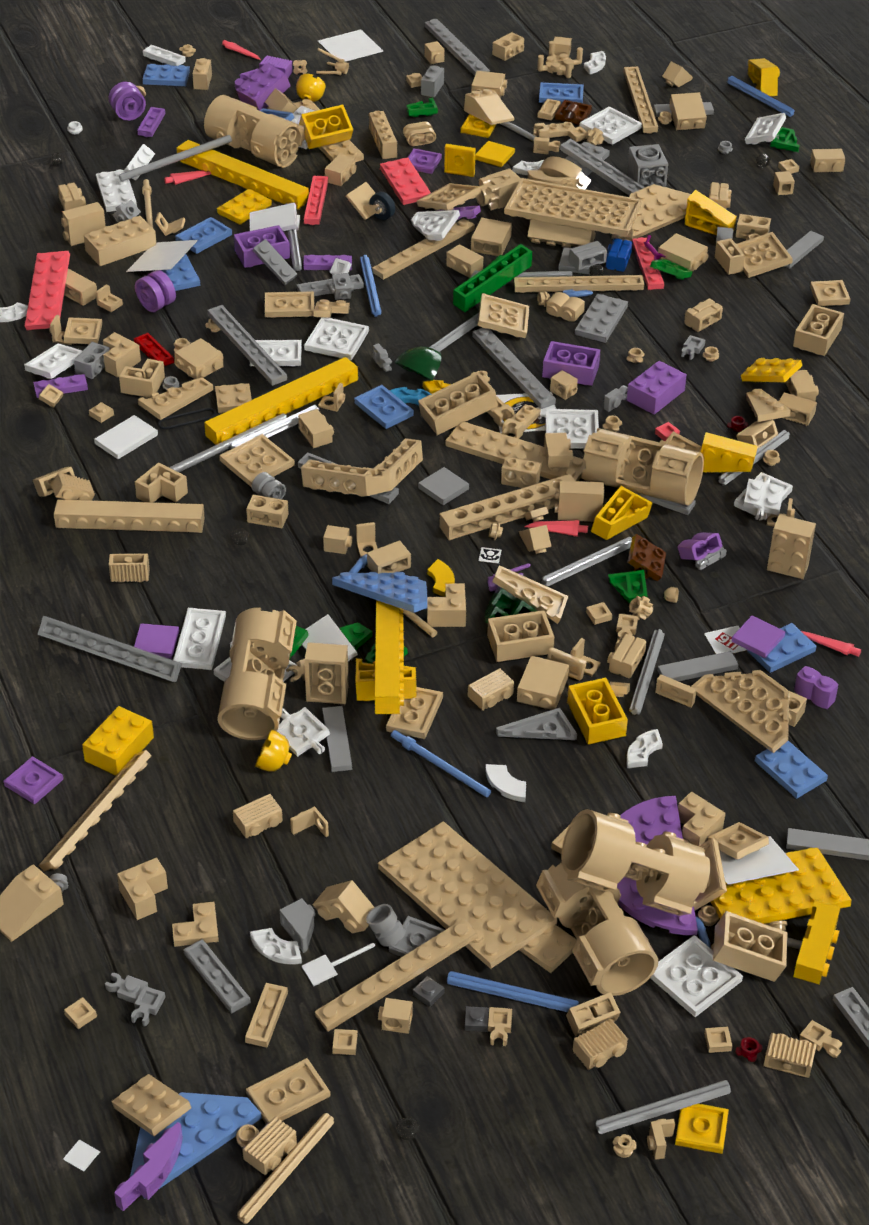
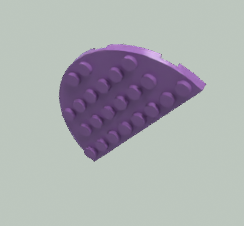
M665 796L644 801L620 815V818L627 820L632 825L636 842L647 845L654 836L661 835L663 832L675 833L676 837L683 839L676 796ZM623 877L617 884L621 894L618 905L635 919L653 928L658 926L670 930L669 933L697 936L698 929L694 907H692L691 914L674 915L643 905V898L638 893L635 880Z

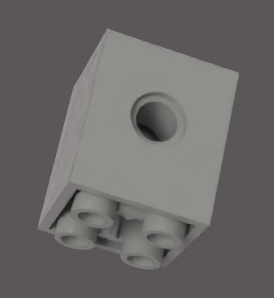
M659 144L629 147L628 176L645 188L653 184L666 187L668 162Z

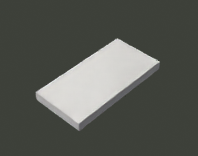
M188 608L173 660L182 663L181 667L212 670L226 618V611Z

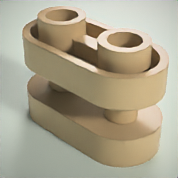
M429 122L408 124L403 129V134L410 146L430 144L436 139V134Z

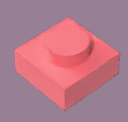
M669 422L655 428V434L663 441H666L673 431L680 435V430Z

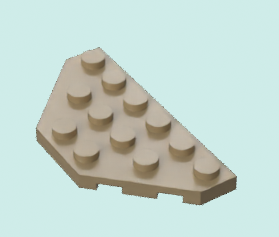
M655 184L631 193L630 198L642 200V206L632 225L634 228L633 239L685 218L687 199L691 194Z
M754 670L748 674L731 672L725 673L724 676L707 674L691 686L696 689L697 696L772 753L776 752L788 741L789 692L763 671Z

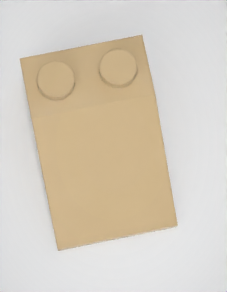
M483 89V91H472V93L465 94V112L491 125L514 121L511 112L492 90Z
M34 864L17 875L0 895V932L11 942L64 905L61 888Z

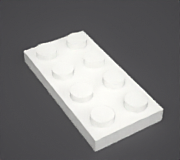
M124 170L96 174V180L106 212L117 211L115 208L121 203L125 205L130 200L137 206L129 179L122 182L119 179V174L124 173Z

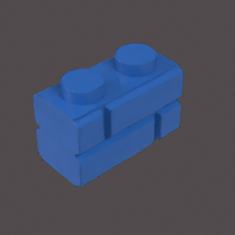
M615 238L613 243L609 244L606 257L607 269L625 271L632 253V241H623L622 239Z

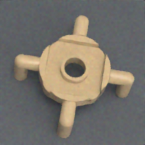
M550 41L546 65H543L544 56L538 55V71L557 72V75H565L566 78H570L574 65L582 63L583 48H577V59L572 60L564 53L555 56V42Z

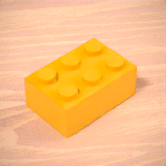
M344 105L301 114L299 125L304 127L305 140L309 149L350 140L352 137L353 127Z
M607 678L574 684L568 687L567 703L587 744L626 736L628 719Z
M118 706L82 744L84 760L117 776L131 758L141 752L154 738L152 721Z

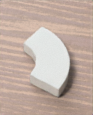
M603 51L591 53V60L584 63V69L589 74L596 73L605 66V53Z
M544 160L539 162L521 161L513 166L512 171L528 175V170H538Z
M17 302L12 306L0 308V322H10L25 317L28 305Z
M658 729L639 735L632 745L629 746L626 758L627 768L647 766L649 755L656 750L662 749L663 743Z
M486 764V777L492 787H495L506 798L525 802V781L512 777L507 771L506 765Z
M272 928L250 932L253 945L266 958L283 964L302 963L297 941L280 939L274 934Z

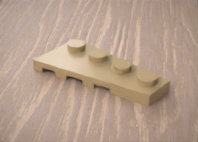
M200 377L183 383L182 387L168 388L165 393L159 394L157 392L151 394V397L148 399H144V397L139 398L138 405L162 420L211 392L213 384Z
M499 565L492 582L536 610H545L546 616L557 624L559 623L568 599L567 595Z

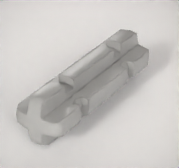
M721 547L717 552L708 553L705 558L695 561V567L702 570L706 566L713 564L726 556V549Z

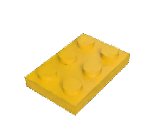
M248 189L218 207L217 213L240 225L250 219V212L263 210L271 206L272 200Z
M759 358L741 374L742 381L786 382L802 367V362L792 358L786 360Z

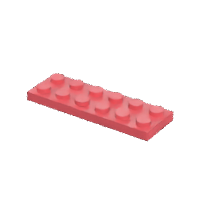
M69 251L37 253L25 321L26 330L48 329L56 315L61 316L70 259Z

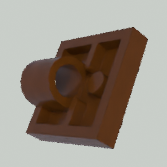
M564 100L555 114V119L580 125L581 121L588 118L592 111V105Z
M636 534L632 537L627 563L634 566L633 571L644 570L645 579L650 576L654 580L659 581L663 575L666 552Z

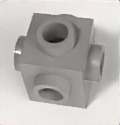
M130 200L125 205L123 203L115 208L117 211L112 215L119 223L136 217L141 211Z
M332 274L330 292L331 294L334 293L335 300L351 298L354 284L350 282L349 274Z

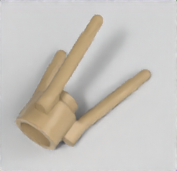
M318 48V51L339 62H336V64L327 62L328 65L334 66L337 71H316V74H347L349 63Z

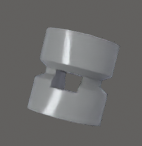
M267 472L258 474L252 483V490L259 496L282 500L286 492L285 485Z
M378 905L368 913L366 921L382 946H392L398 943L405 935V929L401 922L397 920V916L390 905Z

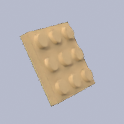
M449 183L417 200L418 207H425V209L453 210L455 206L464 204L466 200L474 199L477 194L481 193L480 186Z
M773 232L736 244L745 255L743 271L748 278L793 263V258Z
M482 293L477 326L496 330L500 333L511 334L515 337L526 338L529 306Z
M263 434L219 455L220 461L250 487H252L255 477L262 472H267L274 477L295 466L294 459Z

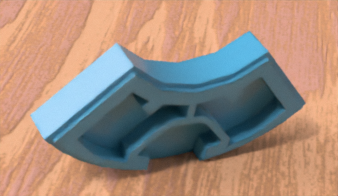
M407 387L389 390L404 403H412L418 406V400L431 395L428 391L422 389L409 390Z

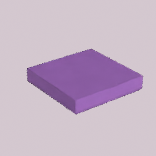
M414 148L408 158L417 171L432 174L442 159V154Z
M751 616L732 636L731 642L766 658L785 637V631Z
M140 624L134 647L172 659L179 627Z
M32 756L4 780V786L31 803L36 804L63 780V775Z

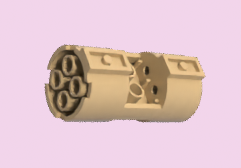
M220 95L212 101L204 119V129L208 137L216 140L230 135L232 142L226 145L250 150L255 157L282 168L294 162L298 156L296 155L298 147L302 146V141L305 140L303 126L276 115L257 110V107L226 95Z
M597 428V433L589 435L585 445L583 459L585 460L586 468H583L582 472L583 478L586 481L604 482V485L618 489L620 486H623L635 493L689 506L695 499L701 483L704 457L701 452Z
M251 608L243 611L236 618L230 648L232 667L230 676L224 682L218 713L220 727L234 737L245 740H262L267 738L271 729L278 730L286 684L283 682L284 673L289 664L297 622L284 610L280 612L276 610L267 612L261 611V608Z
M586 809L576 815L567 829L561 852L562 866L565 872L568 873V881L608 892L616 890L617 884L623 877L636 881L638 893L643 898V905L678 916L691 914L692 907L697 904L695 899L700 892L704 893L710 875V859L705 857L704 848L684 842V839L676 837V834L672 832H663L661 835L654 836L647 845L636 842L632 825L627 820L620 818L621 816L616 813L604 815Z
M562 863L556 867L552 865L548 870H542L536 886L553 917L559 918L563 926L573 931L577 942L572 952L591 986L596 985L598 991L604 995L611 992L613 996H618L631 992L648 981L658 967V957L638 922L631 917L624 916L622 909L619 908L618 902L621 897L619 889L603 892L568 881V873L563 869Z

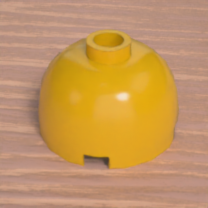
M312 74L301 75L296 84L298 96L302 100L309 99L312 102L318 101L323 96L326 88L324 81L319 77L317 79L314 78Z
M271 729L261 749L260 756H258L255 767L269 772L280 769L283 763L287 765L292 753H289L290 744L287 738Z

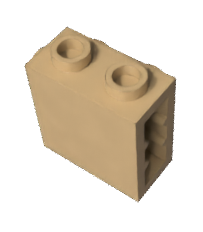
M477 71L472 83V91L490 89L500 99L501 96H504L505 89L507 88V80H505V74Z
M200 338L175 352V365L194 379L204 378L223 367V354Z

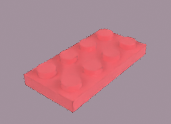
M409 158L380 164V170L403 205L415 203L431 193Z

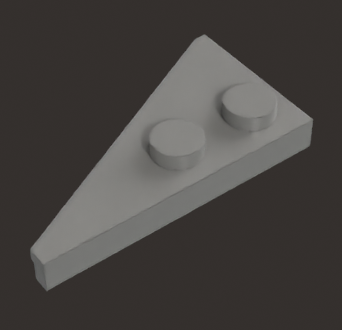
M561 708L496 727L498 737L577 739L576 731Z

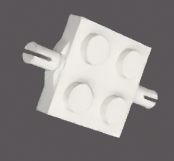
M767 475L763 477V482L749 479L747 483L743 507L756 511L755 518L757 520L759 515V520H763L764 513L779 515L784 487L770 484L771 477L768 476L767 479Z
M306 707L293 714H289L282 708L281 718L283 721L279 724L277 732L287 738L290 744L289 749L297 757L310 748H314L318 754H321V751L323 753L325 747L319 742L330 735L329 729Z

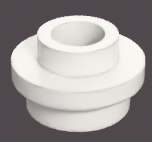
M77 121L70 122L67 128L68 132L74 135L79 134L83 130L81 124Z

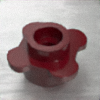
M734 416L731 422L727 424V427L732 428L736 432H741L745 427H748V423L745 422L743 417Z
M743 1038L740 1047L736 1048V1054L747 1058L750 1062H754L757 1060V1054L762 1052L763 1047L754 1038Z

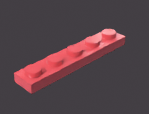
M313 176L304 215V224H320L328 186V176Z
M647 238L632 239V246L648 290L664 289V281L660 270L650 267L651 262L654 261V255L644 245Z

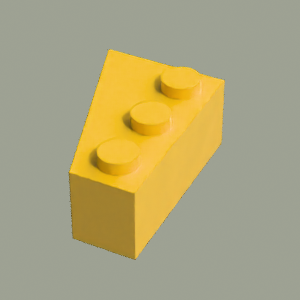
M765 58L748 60V75L752 82L757 84L756 89L769 96H777L778 77L780 76L778 66Z
M697 190L688 197L685 217L686 226L717 235L718 227L733 228V231L735 230L737 216Z
M706 432L700 451L704 457L703 472H751L758 446Z
M620 486L596 515L591 532L608 540L648 518L652 502Z
M356 658L357 701L375 700V661L373 664L363 663L362 659ZM404 666V699H412L417 697L416 667Z
M814 900L811 917L807 924L808 927L802 941L793 977L819 985L822 976L827 977L830 964H827L826 961L827 959L832 960L835 947H832L831 944L837 943L839 936L836 925L841 907Z

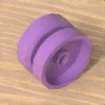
M118 83L109 93V103L121 119L134 120L144 112L146 107L145 98L133 83Z
M155 270L147 276L138 279L135 283V292L140 303L150 312H156L163 308V306H167L175 301L176 292L170 278L161 270Z

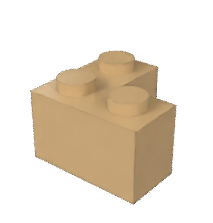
M115 332L103 340V345L110 348L108 352L103 354L106 372L119 377L125 366L133 367L141 361L139 344Z
M147 359L142 369L125 366L119 376L121 393L150 398L151 394L157 393L165 379L164 362Z
M157 463L135 481L136 497L143 502L154 503L161 496L177 502L188 493L186 476L161 463Z
M465 583L445 584V597H427V624L431 627H466Z
M689 793L679 803L680 822L684 824L682 837L688 840L690 844L700 846L708 841L709 836L723 830L725 812L695 793Z
M158 858L117 874L119 890L137 920L157 912L154 894L168 889L166 871Z
M353 880L326 887L313 903V906L325 920L339 918L343 922L344 927L351 933L366 930L369 926L366 917L375 908Z

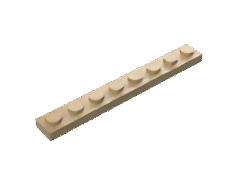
M638 66L624 67V75L639 121L642 123L643 133L658 132V125Z
M463 218L454 223L444 239L436 241L426 238L372 267V273L384 280L475 230V224Z
M642 275L514 277L515 292L520 293L558 292L571 289L574 291L644 290V281Z
M147 750L139 752L131 758L38 865L43 871L59 868L64 862L62 859L65 855L72 853L76 848L75 844L87 836V830L90 826L92 827L100 820L99 816L112 807L111 802L124 793L123 788L136 779L135 774L147 766L148 763L146 761L151 757Z
M465 918L316 1010V1017L327 1032L477 939V932Z

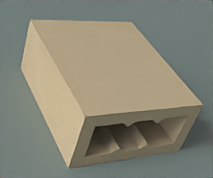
M700 92L671 94L669 106L676 130L705 128L707 116Z
M98 202L62 211L63 218H61V222L65 230L63 237L71 246L84 243L85 234L106 227L104 209Z
M481 218L471 238V251L494 256L502 255L511 238L512 223Z
M677 233L658 248V253L666 256L661 257L660 260L668 259L691 271L697 270L708 259L707 246Z
M560 481V486L556 488L555 499L559 500L555 502L554 513H558V520L594 522L596 515L603 508L604 482Z
M531 656L518 686L517 702L550 710L556 709L568 680L569 664Z

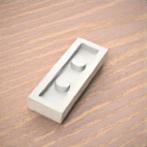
M150 45L143 50V56L171 66H179L186 62L185 56L154 45Z
M143 144L124 169V172L148 164L155 153ZM139 176L133 177L135 181L139 178Z

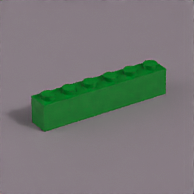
M520 244L455 288L453 290V305L464 312L468 311L480 302L482 293L491 295L514 279V277L532 266L533 251Z

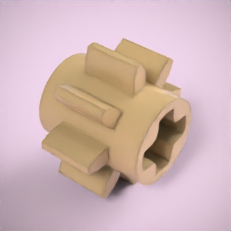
M593 128V130L588 129L585 135L587 137L586 141L595 146L602 144L605 139L602 137L603 132L597 128Z
M636 596L630 602L629 612L633 613V616H638V620L640 618L646 620L652 614L653 604L649 603L650 599L642 596V598Z

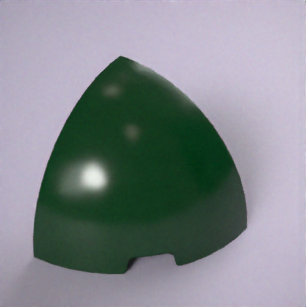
M419 346L403 352L394 363L406 371L415 372L426 380L433 381L441 363V353L433 348Z
M498 586L487 606L484 621L488 623L489 618L530 613L538 610Z

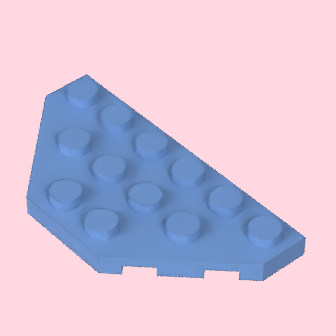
M343 572L339 576L332 578V585L413 613L427 608L426 581L420 580L416 576L405 575L404 572L380 574L376 572Z
M181 1092L179 1095L189 1101L191 1109L156 1136L151 1135L140 1127L130 1177L133 1176L139 1166L144 1165L143 1153L146 1148L159 1140L164 1131L172 1128L177 1122L182 1127L183 1139L181 1149L172 1171L161 1187L233 1139L243 1125H253L262 1119V1114L247 1097Z

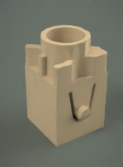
M511 169L480 178L481 193L476 195L477 202L481 206L489 205L490 210L506 207L521 178Z

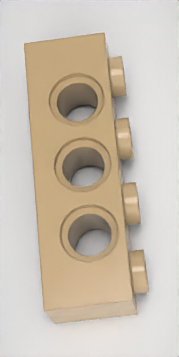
M384 111L370 112L369 129L382 159L397 158V141Z

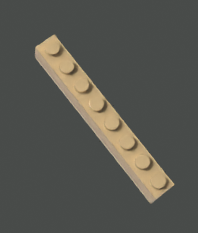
M57 500L54 511L56 528L202 533L205 519L204 504Z

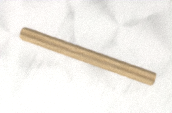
M324 1113L239 1210L237 1218L247 1224L334 1124L332 1116Z

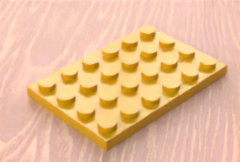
M808 848L785 853L799 869L798 871L729 885L726 883L727 892L712 900L711 904L716 909L720 919L728 911L765 924L810 915L814 900L845 908L851 906V898L818 848Z

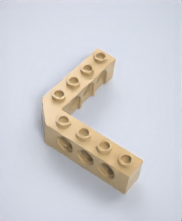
M405 438L399 447L394 449L388 457H385L381 464H378L373 469L308 460L301 467L303 487H309L313 490L323 489L328 492H342L343 494H356L361 497L391 491L423 460L421 440Z

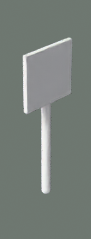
M371 943L332 963L326 955H323L302 965V968L312 985L315 986L338 975L334 966L375 947V944Z

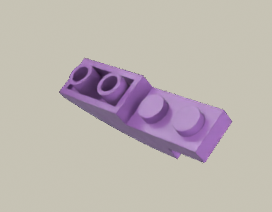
M179 1122L172 1128L166 1129L159 1140L146 1148L143 1153L144 1165L139 1166L133 1176L117 1187L114 1192L116 1206L122 1211L130 1206L140 1195L149 1200L167 1179L181 1149L183 1136L182 1127Z

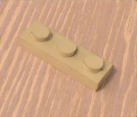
M269 983L265 984L246 1033L245 1043L268 1047L288 994L287 987Z

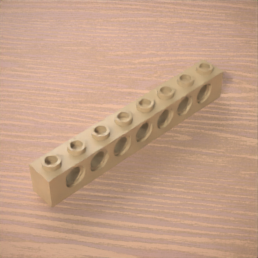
M571 474L442 512L440 513V528L448 540H452L490 528L492 523L497 524L499 522L504 524L525 517L524 514L529 511L546 506L548 510L555 508V502L559 500L555 499L556 488L560 486V481L575 480Z

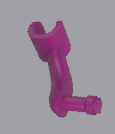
M648 235L644 245L653 253L654 260L666 257L658 253L649 243L651 235Z

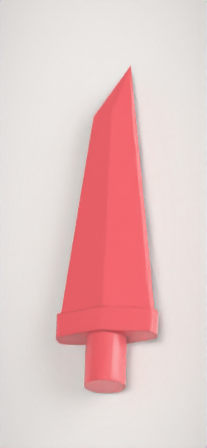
M226 40L222 42V45L227 49L261 60L258 55L236 43Z
M204 170L172 173L170 177L164 178L165 184L174 183V185L210 175L211 173Z
M580 520L535 521L524 526L534 528L547 525L548 532L578 537L579 532L588 533V526L579 525Z
M801 631L810 640L845 655L852 654L859 657L861 649L855 648L854 644Z

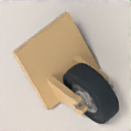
M367 182L346 195L347 199L364 220L372 215L381 220H387L395 213L393 199L385 192L375 193Z

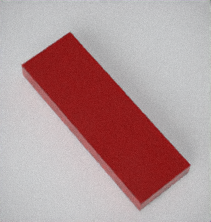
M149 333L134 338V342L139 344V348L151 360L163 361L164 366L174 363V357Z

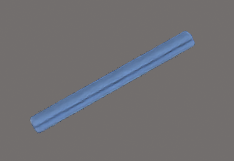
M734 76L728 77V84L777 111L785 113L788 117L794 115V109Z
M363 255L360 257L365 286L371 312L374 317L381 315L379 299L369 257Z
M450 971L447 977V983L450 985L568 1012L569 1008L579 1005L577 1000Z

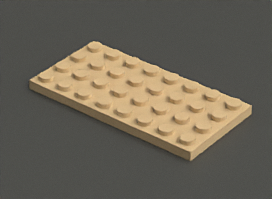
M521 178L504 208V214L512 217L518 216L525 219L540 220L541 222H551L557 225H567L573 228H583L588 231L594 230L605 234L628 236L642 206V200Z
M444 821L378 862V869L445 929L465 918L477 932L478 937L465 947L490 969L527 945L535 937L543 934L551 926L557 924V918H554L551 912Z

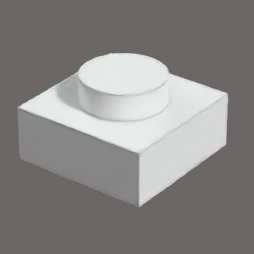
M336 258L330 273H348L352 264Z

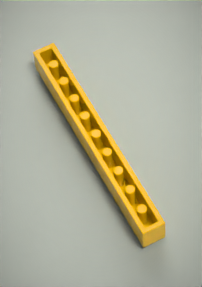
M187 140L177 147V153L200 144ZM212 149L180 160L182 163L205 172L209 171L214 176L243 188L251 189L280 203H295L297 210L308 201L309 191L307 187Z
M347 357L335 361L205 421V436L217 445L282 413L287 414L334 392L339 383H342L343 387L357 381L358 366Z
M376 600L375 714H400V706H404L403 609Z

